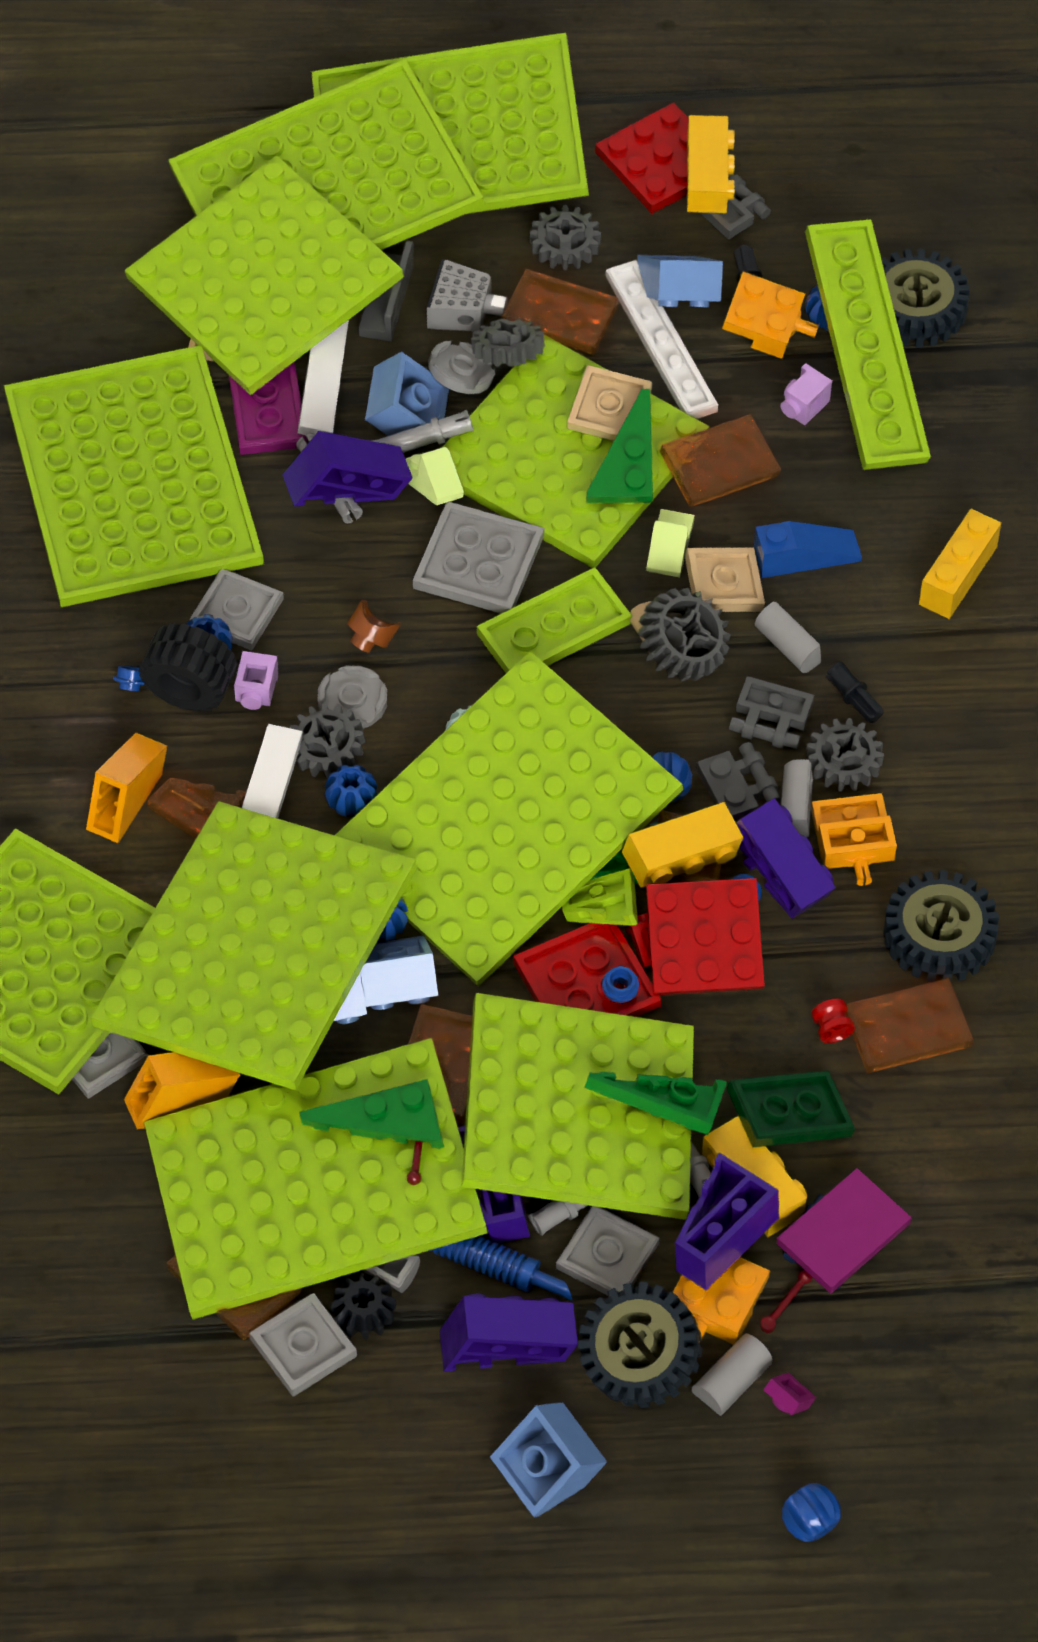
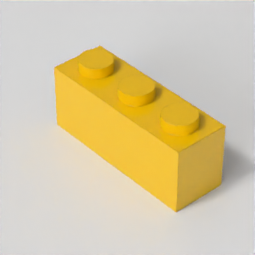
M689 115L687 139V212L727 213L728 200H734V180H728V174L734 175V155H728V149H734V130H728V116Z
M974 509L969 510L923 579L919 605L943 617L951 618L996 550L1001 522Z
M725 802L629 834L622 853L642 888L647 884H664L671 880L672 877L682 873L687 875L694 874L705 865L714 862L718 864L726 863L737 855L744 837Z
M739 1116L704 1136L702 1155L706 1157L712 1168H714L715 1159L720 1152L779 1190V1219L764 1233L767 1238L802 1216L807 1200L805 1188L797 1179H791L785 1171L782 1159L775 1151L770 1152L766 1146L752 1147Z

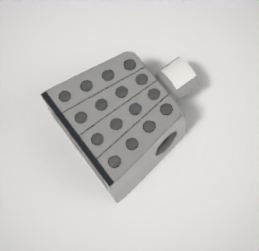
M442 259L427 305V328L479 331L486 314L505 316L508 297L491 294V276L489 274Z

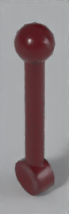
M415 1140L412 1168L406 1177L407 1182L411 1185H417L421 1181L419 1165L422 1141Z
M803 1269L798 1273L797 1282L770 1316L762 1318L760 1328L763 1332L771 1333L775 1330L776 1320L802 1286L812 1281L813 1277Z

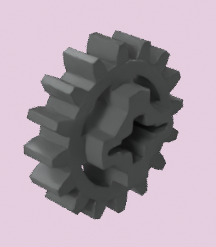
M564 205L562 211L559 212L554 207H550V215L541 212L539 214V221L532 222V231H530L532 253L539 254V262L541 263L549 260L550 268H554L557 264H562L563 270H567L568 264H573L579 269L582 260L590 263L592 262V254L598 255L601 232L599 231L598 221L591 222V213L583 216L580 215L581 208L579 207L573 212L569 211L567 205Z
M500 319L490 322L491 326L489 327L481 325L480 331H474L473 338H471L472 354H475V359H483V364L491 362L495 366H500L502 363L507 364L509 367L526 364L525 359H537L536 354H542L543 347H545L544 331H541V326H533L532 321L525 323L521 319H517L514 322L508 319Z
M323 703L321 711L316 712L311 706L309 707V716L297 715L299 726L290 725L289 728L303 731V739L296 759L301 771L309 768L313 777H316L319 771H324L326 778H328L331 771L337 770L340 766L348 764L353 767L356 765L354 755H363L364 752L361 744L366 743L361 721L360 719L355 720L351 709L343 714L340 704H337L333 710H329L327 703Z
M851 718L847 719L846 725H841L838 719H833V726L831 728L823 723L820 725L819 733L813 732L811 734L806 756H808L812 769H814L813 777L815 779L824 777L825 787L828 788L832 783L838 784V791H842L844 785H850L853 791H857L858 782L868 786L870 785L871 776H879L880 766L883 765L884 753H882L883 742L876 741L877 732L875 730L868 733L865 732L866 723L862 722L858 727H855Z

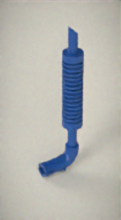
M482 1236L428 1251H433L435 1255L440 1254L443 1258L447 1256V1259L450 1261L454 1259V1262L457 1264L461 1262V1265L464 1267L468 1264L469 1269H474L476 1272L482 1270V1274H488L491 1278L495 1277L498 1281L502 1280L505 1284L509 1282L510 1286L514 1287L516 1285L517 1289L528 1293L532 1286L535 1285L572 1301L565 1281L539 1271L540 1260L530 1256L527 1258V1255H520L518 1251L513 1253V1249L508 1248L506 1250V1246L501 1245L499 1247V1243L494 1242L492 1244L491 1240L487 1239L485 1241V1238Z

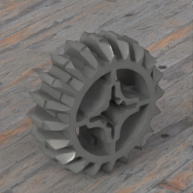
M674 588L666 593H660L654 598V601H651L645 607V613L638 621L642 627L637 635L645 639L641 643L640 648L648 649L650 652L646 661L654 659L658 663L656 671H661L665 668L667 670V679L678 675L680 682L687 681L689 678L695 681L703 676H709L715 671V668L723 663V656L730 649L726 642L730 640L731 634L723 631L729 621L720 620L719 615L722 609L714 610L711 607L713 598L703 601L701 591L691 595L689 588H683L679 592ZM666 613H681L683 616L682 618H669L666 616ZM687 651L703 653L701 657L686 656Z

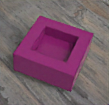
M789 1372L771 1378L763 1389L772 1398L773 1404L779 1410L790 1415L809 1409L817 1398Z

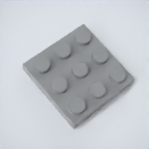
M446 502L413 578V589L502 614L516 606L544 538V528L456 503Z

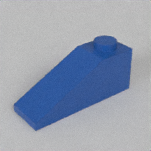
M792 521L755 527L754 550L761 579L862 561L854 530Z

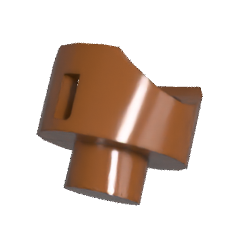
M366 600L359 602L347 622L348 626L355 631L350 642L367 653H370L375 644L387 648L401 626L400 622L387 623L377 618L370 610Z

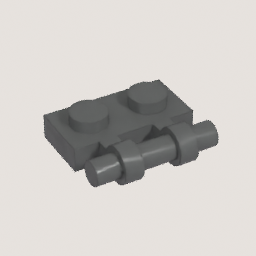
M728 174V180H734V196H738L741 201H738L735 197L734 200H728L727 213L699 212L728 240L754 224L753 214L756 213L761 219H765L771 212V209L764 204L765 199L757 192L752 193L745 186L746 182L739 175Z
M747 676L736 706V712L747 714V718L743 720L732 717L729 730L741 733L742 738L753 740V737L772 742V746L781 749L784 746L797 749L801 736L789 733L788 731L790 727L804 731L814 703V695ZM759 718L778 723L777 728L774 729L758 724Z
M750 742L744 743L739 747L743 757L741 760L735 761L730 751H726L698 761L696 767L714 804L725 802L735 822L758 809L757 800L765 798L766 802H769L775 798L778 803L781 802L777 792L778 784L774 777L768 775L764 768L765 760L759 751H755ZM751 773L756 784L748 786L743 776Z

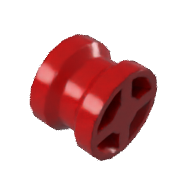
M843 999L824 1001L811 1011L813 1022L820 1027L818 1035L823 1043L842 1041L855 1031L853 1020L846 1015L848 1007Z

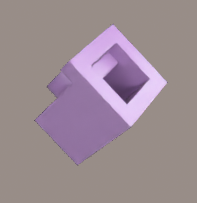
M805 363L801 368V377L798 380L793 379L785 388V400L781 403V410L789 418L796 419L803 425H806L830 402L832 380Z
M242 652L234 684L235 701L240 702L243 707L251 710H257L261 705L270 706L275 683L279 676L277 656Z

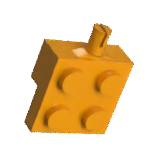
M742 272L722 329L752 339V349L782 359L788 341L795 334V331L815 338L819 324L801 319L800 308L805 293Z
M882 793L811 802V813L822 864L828 869L854 867L857 884L863 886L864 881L866 886L872 882L868 865L895 861L897 844L890 815L887 816Z
M739 1257L707 1290L682 1275L673 1293L684 1302L698 1324L697 1328L701 1332V1337L706 1332L734 1345L742 1336L752 1316L753 1307L769 1279L770 1270Z

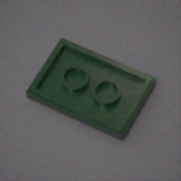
M829 1070L730 1080L726 1087L752 1147L852 1137L856 1130Z

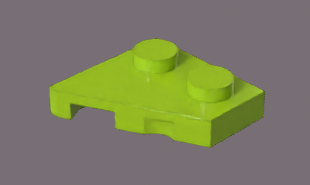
M630 868L589 880L562 906L567 922L637 925L635 879Z

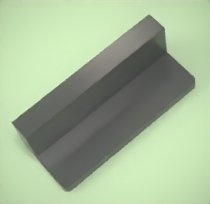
M406 241L402 255L385 253L402 268L404 277L365 307L359 325V336L392 342L414 267L413 242Z

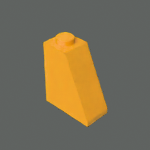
M135 733L96 771L86 830L116 843L122 839L162 775L167 745Z
M175 1052L150 1055L144 1062L124 1101L137 1130L144 1129V1121L228 1097L240 1077V1073Z

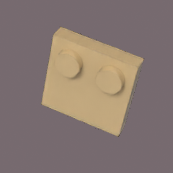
M587 365L567 422L568 429L614 441L641 389H650L651 393L652 381Z
M687 548L685 561L692 594L701 591L703 601L713 598L711 607L714 610L722 609V612H761L763 610L765 600L754 548Z

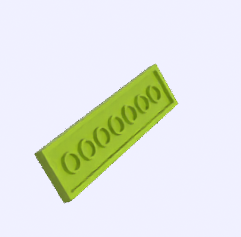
M872 220L808 225L805 235L863 470L928 463L931 456Z

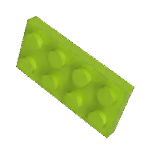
M594 567L478 625L477 635L504 672L507 673L529 651L549 666L630 625L632 615Z

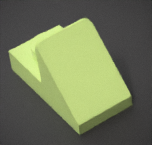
M447 447L405 458L413 477L408 484L435 505L463 498L464 491Z
M665 509L660 510L659 518L654 522L646 571L680 578L685 553L694 525V515Z

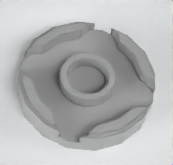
M444 341L434 347L428 360V366L431 374L439 383L455 392L464 394H479L488 389L494 378L495 369H492L491 362L483 364V359H475V354H472L471 344L460 342L459 345H451L452 341Z
M344 666L338 668V671L332 675L329 673L323 678L318 687V707L321 711L322 704L327 703L329 710H333L337 704H340L343 714L351 709L355 720L360 719L362 728L372 726L383 716L387 708V688L385 683L383 684L379 679V675L373 670L362 666Z

